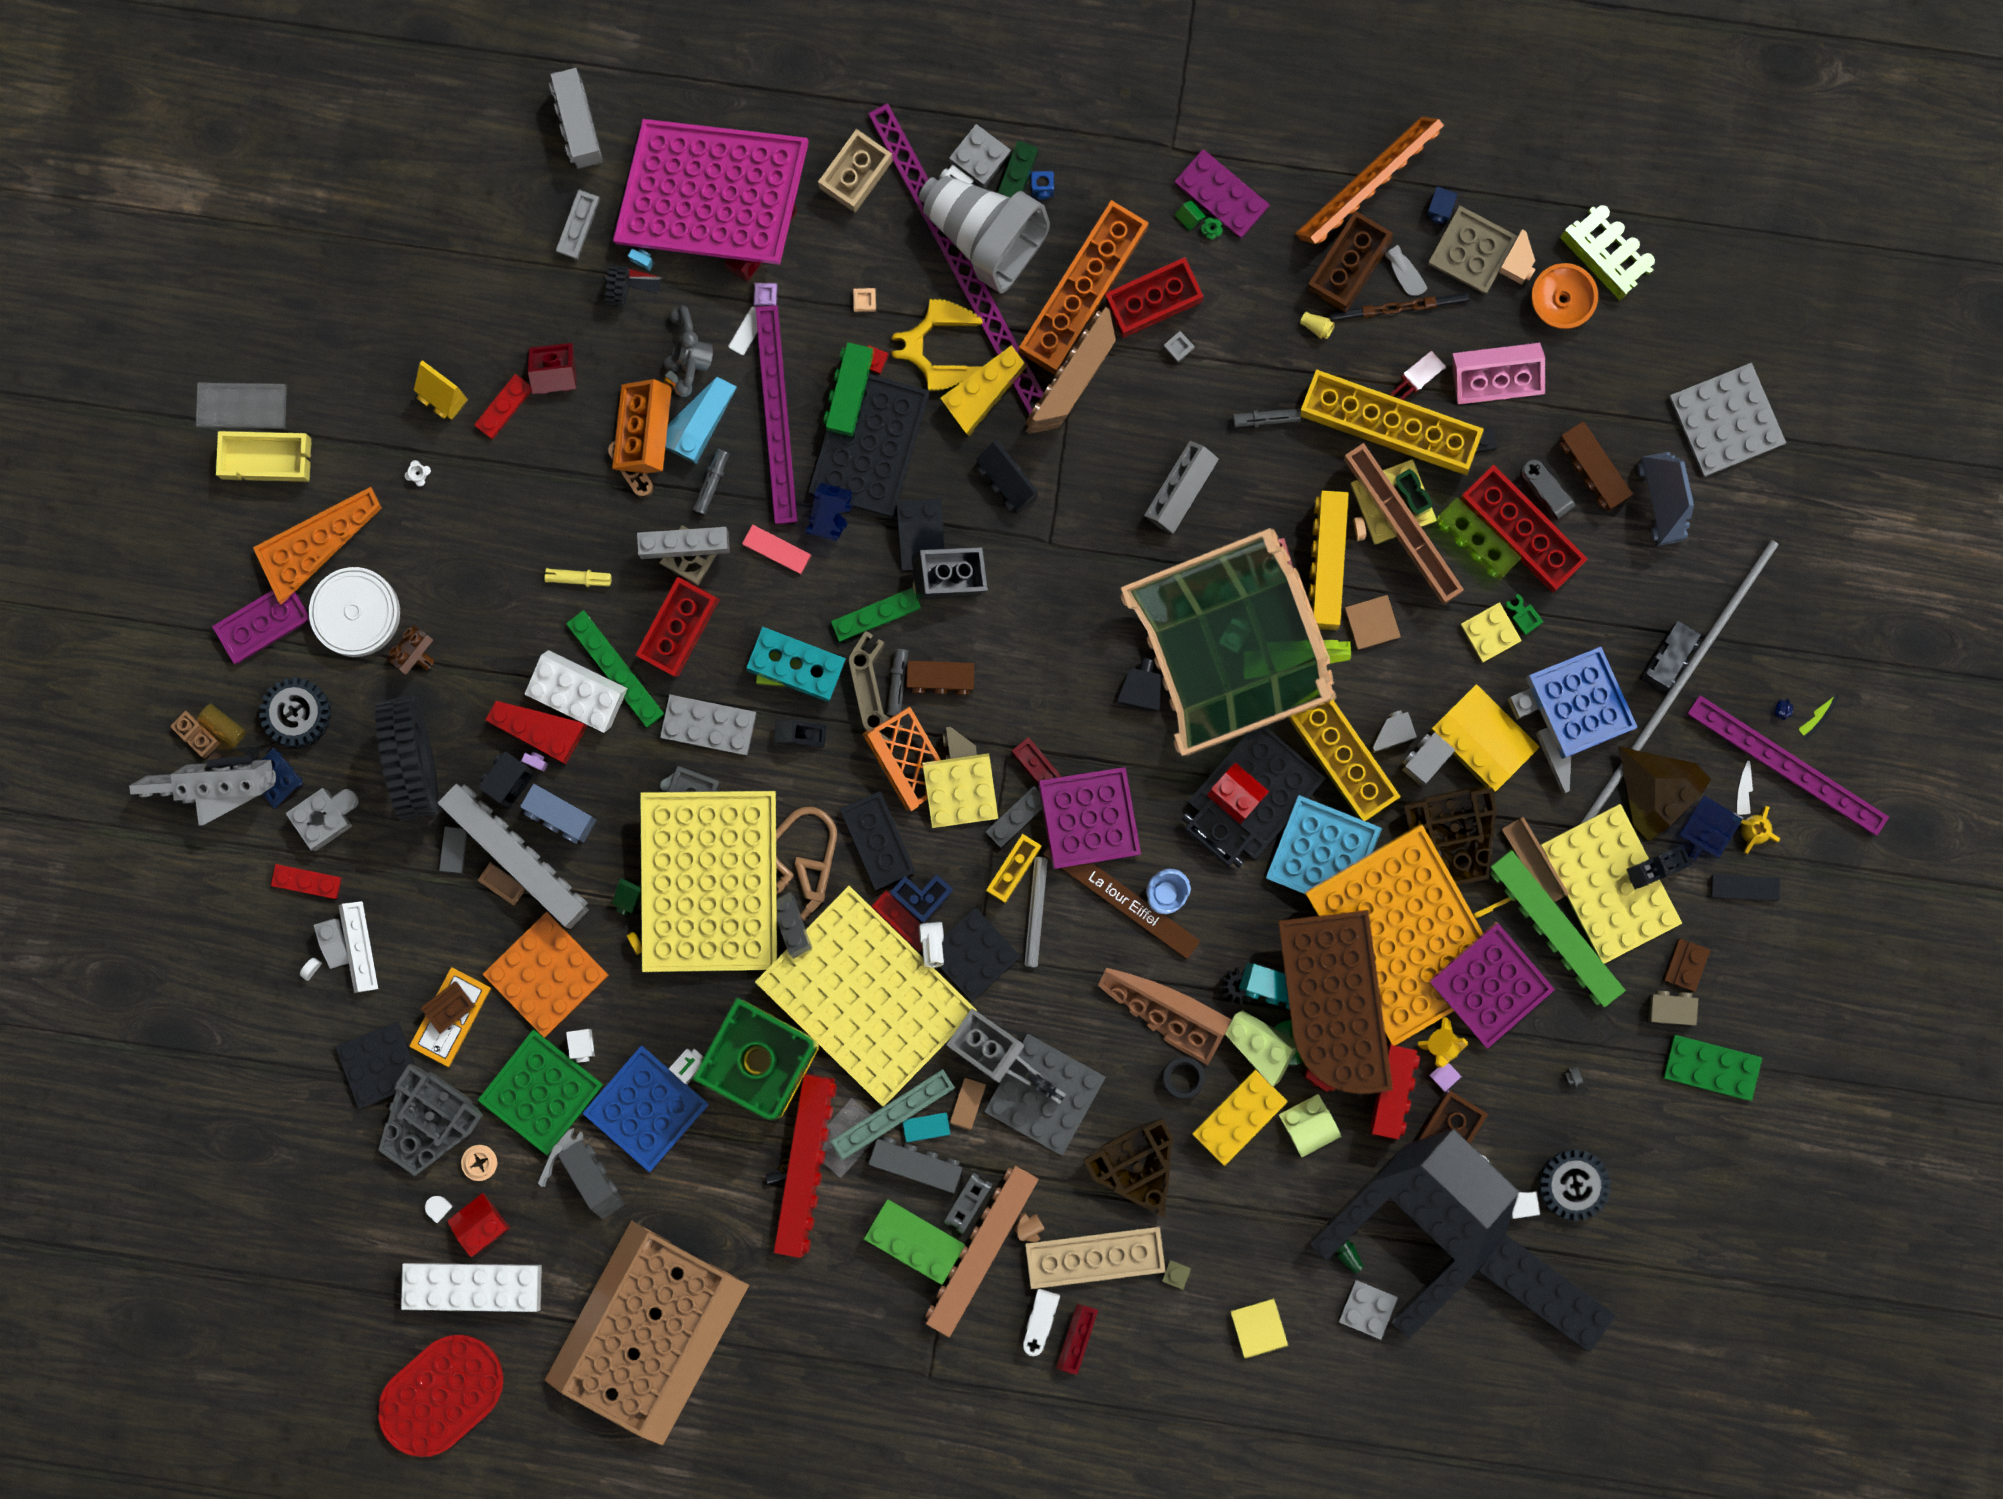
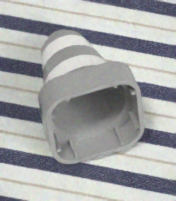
M944 176L939 181L934 177L930 178L924 184L919 194V200L925 203L923 208L924 214L971 261L977 278L999 293L1006 292L1012 286L1039 249L1049 231L1050 221L1045 206L1022 191L1015 193L1010 198L964 181Z

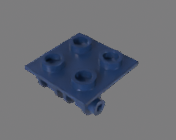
M272 748L262 760H271L272 770L276 774V781L274 786L262 793V795L276 809L295 788H300L304 783L302 782L303 778L299 777L293 771L294 768L289 766L290 763L286 762L281 756L282 753Z

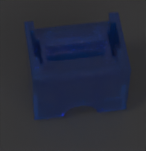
M821 482L814 493L815 498L809 519L810 524L806 528L805 533L838 541L843 530L848 526V523L845 522L846 519L841 516L840 512H850L852 509L850 501L853 491Z

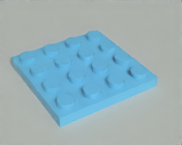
M1298 795L1266 878L1305 894L1307 890L1372 853L1382 828Z

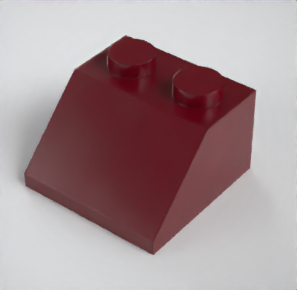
M573 343L529 348L528 375L532 394H546L554 391L576 389L577 376Z

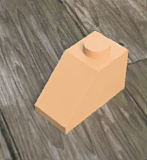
M1523 229L1499 273L1520 284H1523L1525 279L1530 280L1535 271V268L1532 267L1535 262L1527 232Z

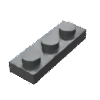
M1033 786L986 831L1000 848L1042 810L1040 792L1037 788Z
M789 892L776 899L777 921L788 953L794 959L812 949V945L794 895Z

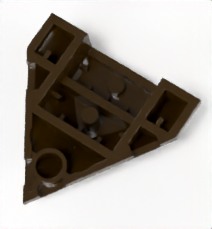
M1618 746L1623 765L1622 771L1628 803H1630L1632 825L1647 841H1650L1670 827L1703 794L1711 778L1697 763Z
M1163 1118L1133 1128L1101 1145L1083 1159L1094 1181L1165 1218L1173 1136Z

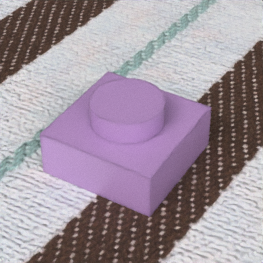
M532 752L531 755L525 753L522 758V762L545 772L548 766L543 761L544 757L535 752Z

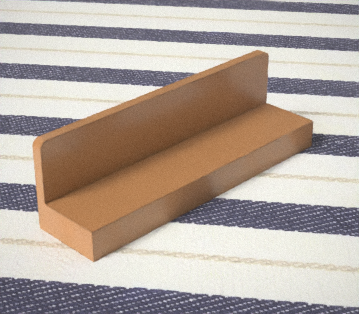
M1524 817L1501 829L1516 856L1554 902L1569 894Z

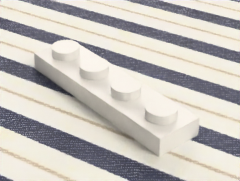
M363 902L338 905L354 993L378 989Z

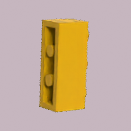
M1022 834L986 891L1006 904L1042 848L1041 845Z

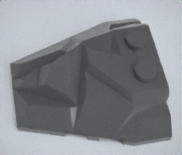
M409 1064L396 1083V1093L394 1101L390 1105L389 1110L391 1112L388 1122L385 1124L379 1151L416 1176L445 1152L470 1135L483 1114L477 1107L472 1105L471 1099L434 1073H427L423 1069Z

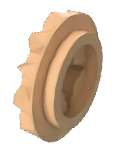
M484 1145L470 1147L463 1154L461 1160L463 1172L468 1178L475 1181H483L491 1177L498 1165L496 1154L491 1148ZM478 1156L480 1159L488 1158L483 1164L484 1172L480 1167L471 1168L477 1162L476 1158Z

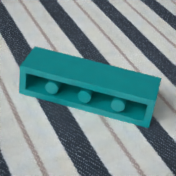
M1246 963L1239 989L1246 991L1245 995L1258 999L1259 995L1266 997L1265 1002L1278 1005L1279 1002L1285 1003V1008L1290 1010L1285 974L1256 964Z

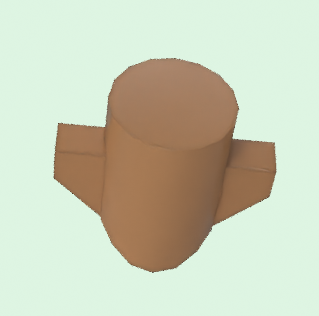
M1026 1213L1021 1214L1015 1226V1231L1021 1241L1037 1242L1040 1240L1038 1233L1045 1230L1037 1214L1029 1218Z

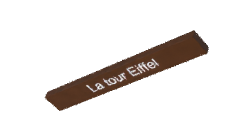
M1048 847L1043 856L1052 861L1050 848ZM1090 863L1061 868L1186 959L1190 957L1200 943L1199 939L1167 916L1153 911L1146 901L1095 864Z

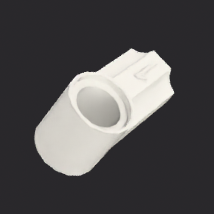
M942 922L919 923L920 943L923 946L924 966L935 968L943 965Z

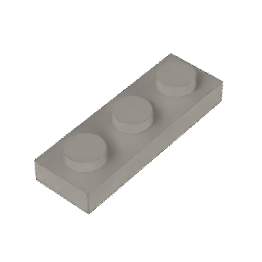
M578 190L556 249L557 253L578 260L600 201L598 196Z

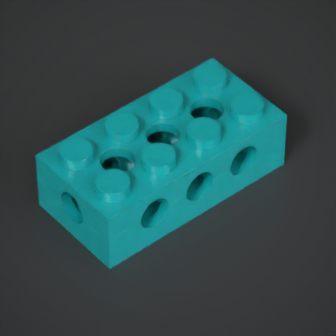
M762 627L746 671L829 703L846 658ZM772 652H778L781 655V659L774 662L770 660L769 655ZM792 660H799L802 663V667L798 670L792 669L790 667ZM813 668H819L822 670L823 675L815 678L811 675L810 671Z

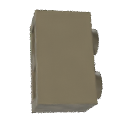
M1656 991V995H1650L1648 1022L1697 1025L1698 998H1692V993H1679V996H1670L1668 991Z

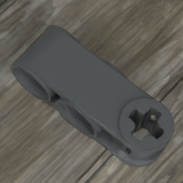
M1531 460L1522 468L1521 475L1556 520L1562 518L1575 507L1571 497L1564 492L1558 481L1540 461ZM1535 467L1537 471L1535 474L1530 475V468L1533 469Z

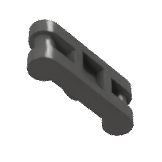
M973 1173L943 1223L948 1226L950 1224L958 1229V1232L963 1234L993 1184L989 1181L984 1182L979 1179V1175ZM973 1186L981 1190L978 1196L971 1192ZM958 1211L966 1215L963 1221L955 1217Z

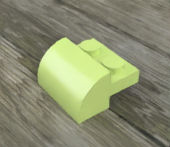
M1319 1094L1279 1114L1301 1158L1341 1137L1329 1110L1324 1105Z

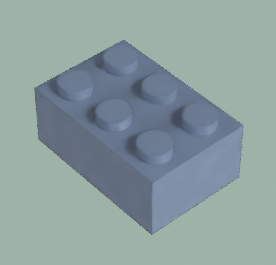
M535 784L532 785L520 806L525 809L524 815L537 822L541 818L544 820V826L558 833L559 829L564 832L562 836L576 844L578 840L583 843L585 842L597 821L592 816Z

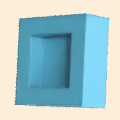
M632 249L628 255L631 262L649 271L654 264L652 258H650L651 255L642 249L638 251Z

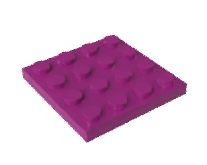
M1126 767L1038 781L1053 869L1141 855Z
M1497 922L1429 980L1432 986L1487 1049L1555 990Z

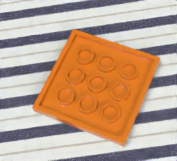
M548 912L536 921L483 973L491 984L544 1038L609 976Z

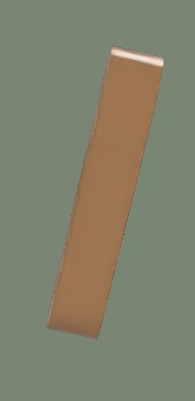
M615 441L610 444L608 449L612 459L614 458ZM621 471L637 496L646 498L652 494L653 484L646 473H642L643 476L639 477L641 473L636 472L633 475H628L625 471ZM639 477L643 484L648 483L649 485L646 486L647 491H638L637 489L640 486L634 479Z

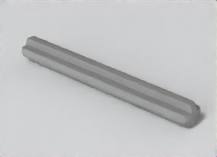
M1035 857L1025 955V966L1027 967L1038 966L1048 862L1045 857Z

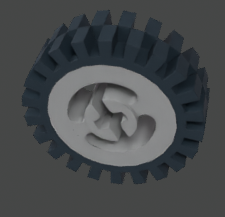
M286 678L282 682L274 683L275 686L267 690V695H263L262 699L264 701L263 704L260 703L259 707L261 709L259 718L262 719L261 725L265 728V732L276 742L292 748H301L303 745L309 746L314 740L318 741L320 739L319 736L325 734L326 726L330 724L328 720L331 717L329 710L331 706L326 694L314 683L303 678ZM294 698H303L308 702L310 715L307 720H305L307 711L303 708V705L292 701ZM284 705L283 714L288 717L289 721L298 724L296 728L286 727L283 724L281 710ZM294 708H296V709L298 710V711H297V713H298V716H297V717L293 716V711H292V710H293Z
M1566 1150L1565 1152L1557 1153L1556 1156H1552L1549 1159L1550 1161L1545 1163L1543 1172L1540 1173L1539 1192L1544 1204L1548 1206L1551 1212L1559 1217L1578 1221L1593 1217L1604 1208L1603 1205L1608 1202L1609 1193L1611 1194V1179L1608 1176V1170L1605 1169L1602 1161H1599L1596 1156L1585 1151ZM1577 1168L1584 1171L1587 1175L1586 1179L1574 1175V1180L1580 1183V1186L1576 1187L1577 1194H1583L1587 1186H1589V1192L1582 1200L1572 1202L1563 1196V1192L1566 1191L1568 1194L1576 1196L1575 1189L1570 1188V1184H1573V1177L1567 1176L1563 1184L1560 1183V1180L1565 1172Z

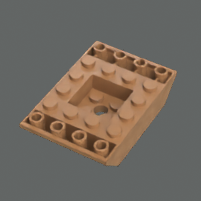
M1105 307L1103 312L1097 311L1088 328L1077 342V345L1068 355L1065 364L1061 366L1055 375V379L1051 385L1049 384L1039 403L1036 404L1025 423L1028 425L1027 433L1031 434L1060 428L1116 341L1108 308Z

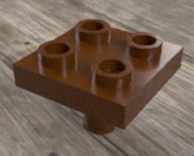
M413 625L403 633L402 640L398 645L391 648L387 660L405 675L415 663L424 670H428L430 666L424 661L426 660L433 665L434 659L424 651L433 639Z

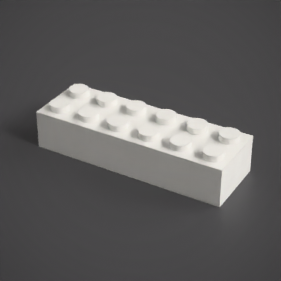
M403 1264L401 1310L537 1312L541 1307L542 1265Z

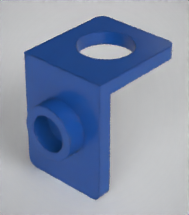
M1052 171L1032 172V197H1037V199L1054 197V174ZM1039 177H1046L1049 180V185L1037 186L1036 181Z

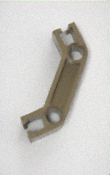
M865 631L850 654L849 664L862 723L868 731L873 729L868 725V720L871 717H878L880 724L888 720L889 717L884 715L873 667L885 643L879 639L871 654L866 653L862 649L867 640H870L873 635ZM858 656H864L867 659L866 664L862 667L855 665L854 661ZM880 732L884 740L891 741L892 738L889 739Z

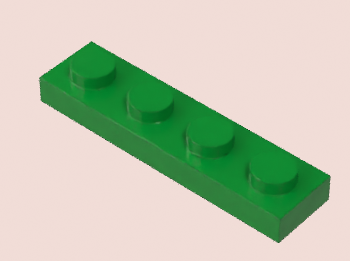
M913 588L835 619L831 623L839 642H843L865 631L872 630L921 609V606L916 599Z

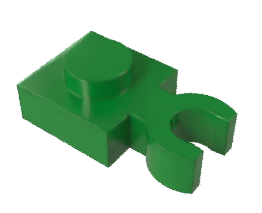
M1517 594L1515 598L1518 601V605L1513 606L1507 601L1506 607L1510 611H1515L1516 615L1512 619L1522 633L1527 635L1544 621L1531 604L1525 608L1523 598Z

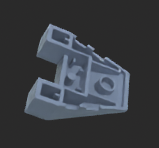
M1670 452L1644 456L1639 460V464H1637V471L1639 477H1643L1644 482L1648 481L1656 517V522L1653 524V528H1651L1652 539L1657 542V546L1684 541L1688 536L1686 529L1690 527V523L1686 521L1691 519L1694 507L1685 462L1678 457L1675 458V455H1670Z

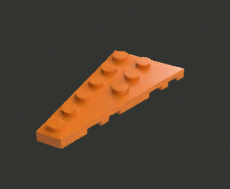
M371 487L253 547L280 604H283L382 508Z

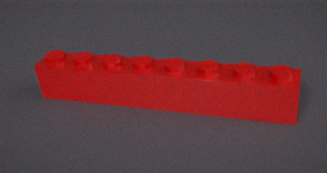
M805 1074L803 1077L774 1253L801 1258L805 1256V1253L809 1252L811 1241L808 1239V1235L814 1226L812 1212L818 1203V1195H815L816 1188L820 1186L822 1173H819L820 1164L824 1163L826 1152L823 1151V1146L829 1137L827 1123L833 1114V1106H830L831 1099L835 1097L837 1085L834 1084L835 1078L814 1074Z

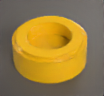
M632 932L626 935L636 955L642 953V944L636 933Z

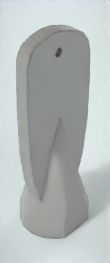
M1399 245L1385 253V256L1391 261L1397 279L1407 294L1415 296L1427 290L1425 282L1413 264L1402 254Z

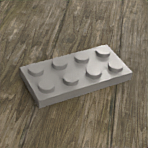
M669 695L660 738L748 756L757 713Z

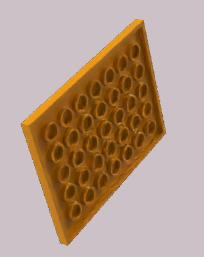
M1422 824L1305 892L1318 916L1369 910L1384 1028L1391 1045L1399 1044L1454 1011L1429 980L1483 934V931Z

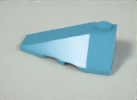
M716 377L668 424L665 449L697 464L737 387Z

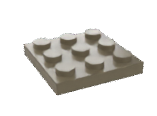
M1459 206L1428 265L1486 295L1518 236Z

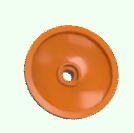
M1561 263L1550 266L1538 276L1533 285L1531 294L1533 308L1543 322L1554 328H1576L1584 324L1593 315L1597 307L1598 289L1596 283L1586 270L1577 265ZM1564 296L1567 301L1561 303L1559 297Z

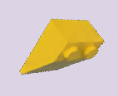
M421 361L414 386V391L418 394L417 399L426 406L429 403L434 406V412L441 418L445 419L447 416L452 420L468 399L455 384L427 363Z

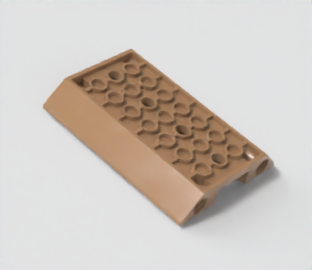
M631 1220L545 1381L562 1394L640 1437L664 1445L749 1284L711 1263L708 1264L671 1244L669 1240ZM674 1267L683 1269L684 1276L682 1279L675 1280L672 1277L671 1272ZM653 1307H658L662 1311V1317L659 1320H653L650 1317V1310ZM635 1347L639 1349L640 1357L638 1360H631L628 1357L630 1348ZM609 1388H615L618 1391V1398L614 1401L609 1400L606 1396V1391Z

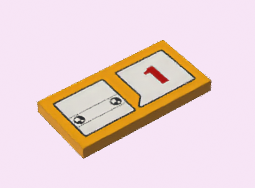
M451 967L437 995L457 981L477 1007L442 1034H439L425 1016L409 1046L447 1067L451 1066L492 989Z

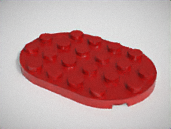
M468 1335L447 1336L429 1345L396 1374L382 1392L379 1401L378 1417L381 1429L388 1441L398 1450L412 1456H433L453 1446L487 1416L499 1401L503 1389V1370L497 1355L486 1343Z

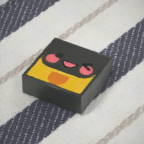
M669 371L665 375L663 383L671 386V393L681 398L675 391V385L683 379Z

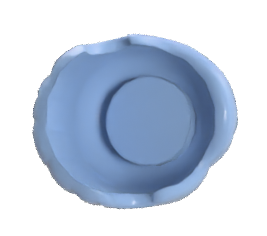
M1164 869L1157 872L1146 886L1148 904L1153 911L1159 914H1170L1180 909L1185 904L1191 891L1189 879L1185 874L1176 869Z

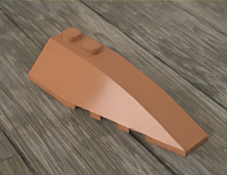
M1106 968L1098 984L1101 989L1117 1002L1126 1004L1134 1016L1137 1017L1139 1015L1148 1022L1147 1026L1154 1031L1156 1029L1164 1035L1163 1039L1167 1043L1206 1065H1209L1232 1022L1228 1017L1187 995L1129 973Z

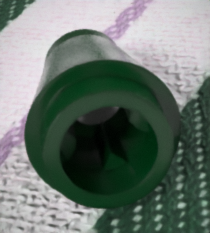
M1347 1239L1335 1251V1256L1355 1274L1362 1270L1364 1265L1354 1243Z

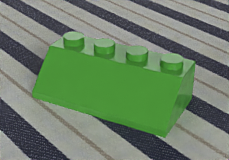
M889 1199L864 1238L866 1241L941 1285L944 1283L965 1246L964 1243Z

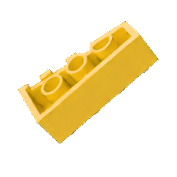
M1011 345L942 396L941 399L965 433L970 436L977 425L987 416L991 408L1001 399L1006 390L1011 387L1026 369L1027 365Z

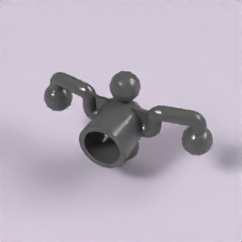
M682 305L670 312V320L676 325L683 323L684 329L680 334V339L674 345L673 355L666 357L663 365L668 372L672 371L675 373L680 369V366L686 371L685 379L678 381L675 385L676 393L681 397H686L692 392L695 369L700 371L708 370L712 361L713 348L710 343L698 341V336L692 332L693 323L689 309Z

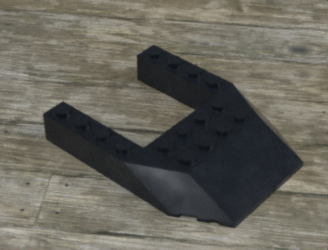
M1452 1128L1443 1131V1133L1434 1134L1425 1139L1405 1144L1311 1238L1310 1245L1327 1260L1389 1198L1404 1210L1452 1256L1393 1316L1392 1324L1409 1339L1476 1273L1504 1240L1519 1190Z

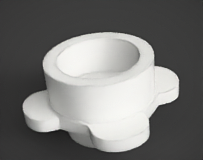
M412 461L408 472L405 473V478L408 481L416 482L418 486H423L426 476L431 473V469L428 466H422L418 461Z

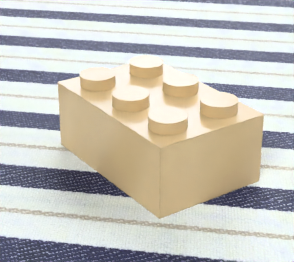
M856 129L818 181L819 187L856 213L893 162L892 153Z

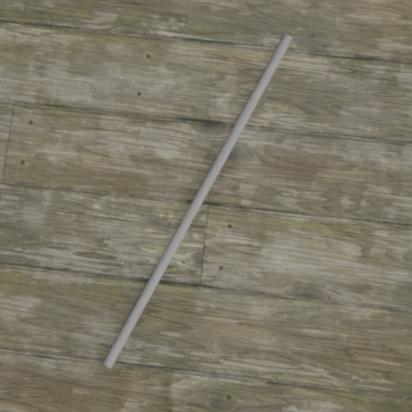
M1773 540L1769 542L1631 749L1638 751L1642 749L1777 548V542ZM1622 762L1581 823L1597 816L1623 777Z

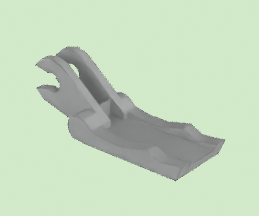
M574 1128L569 1129L554 1146L538 1182L542 1188L546 1186L547 1179L552 1175L553 1165L558 1154L579 1140H583L584 1135L581 1131L574 1140L572 1138Z

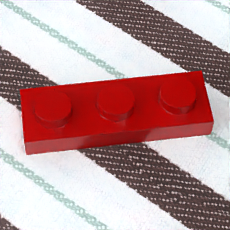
M515 374L475 423V426L493 440L531 393V385Z
M276 864L271 886L338 899L342 878Z

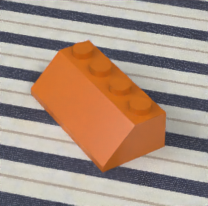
M655 379L622 385L612 469L638 473L663 471L671 386Z

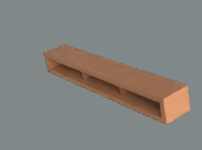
M1361 444L1346 454L1344 461L1441 603L1445 605L1460 595L1464 589L1365 444Z
M1017 1166L1014 1169L1009 1167L1003 1178L1006 1181L1003 1189L997 1188L992 1197L995 1203L991 1209L987 1207L981 1217L984 1220L980 1228L975 1227L970 1236L973 1242L969 1248L966 1246L963 1248L958 1257L962 1260L958 1268L953 1266L947 1277L951 1281L947 1288L941 1287L936 1298L940 1299L936 1307L931 1305L925 1318L929 1319L926 1323L927 1325L948 1337L954 1331L1039 1180Z

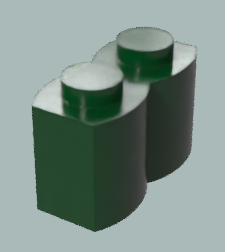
M1408 469L1397 475L1393 481L1394 488L1400 497L1405 500L1406 506L1415 519L1429 512L1432 508V502L1428 493L1421 488L1420 480L1416 473Z

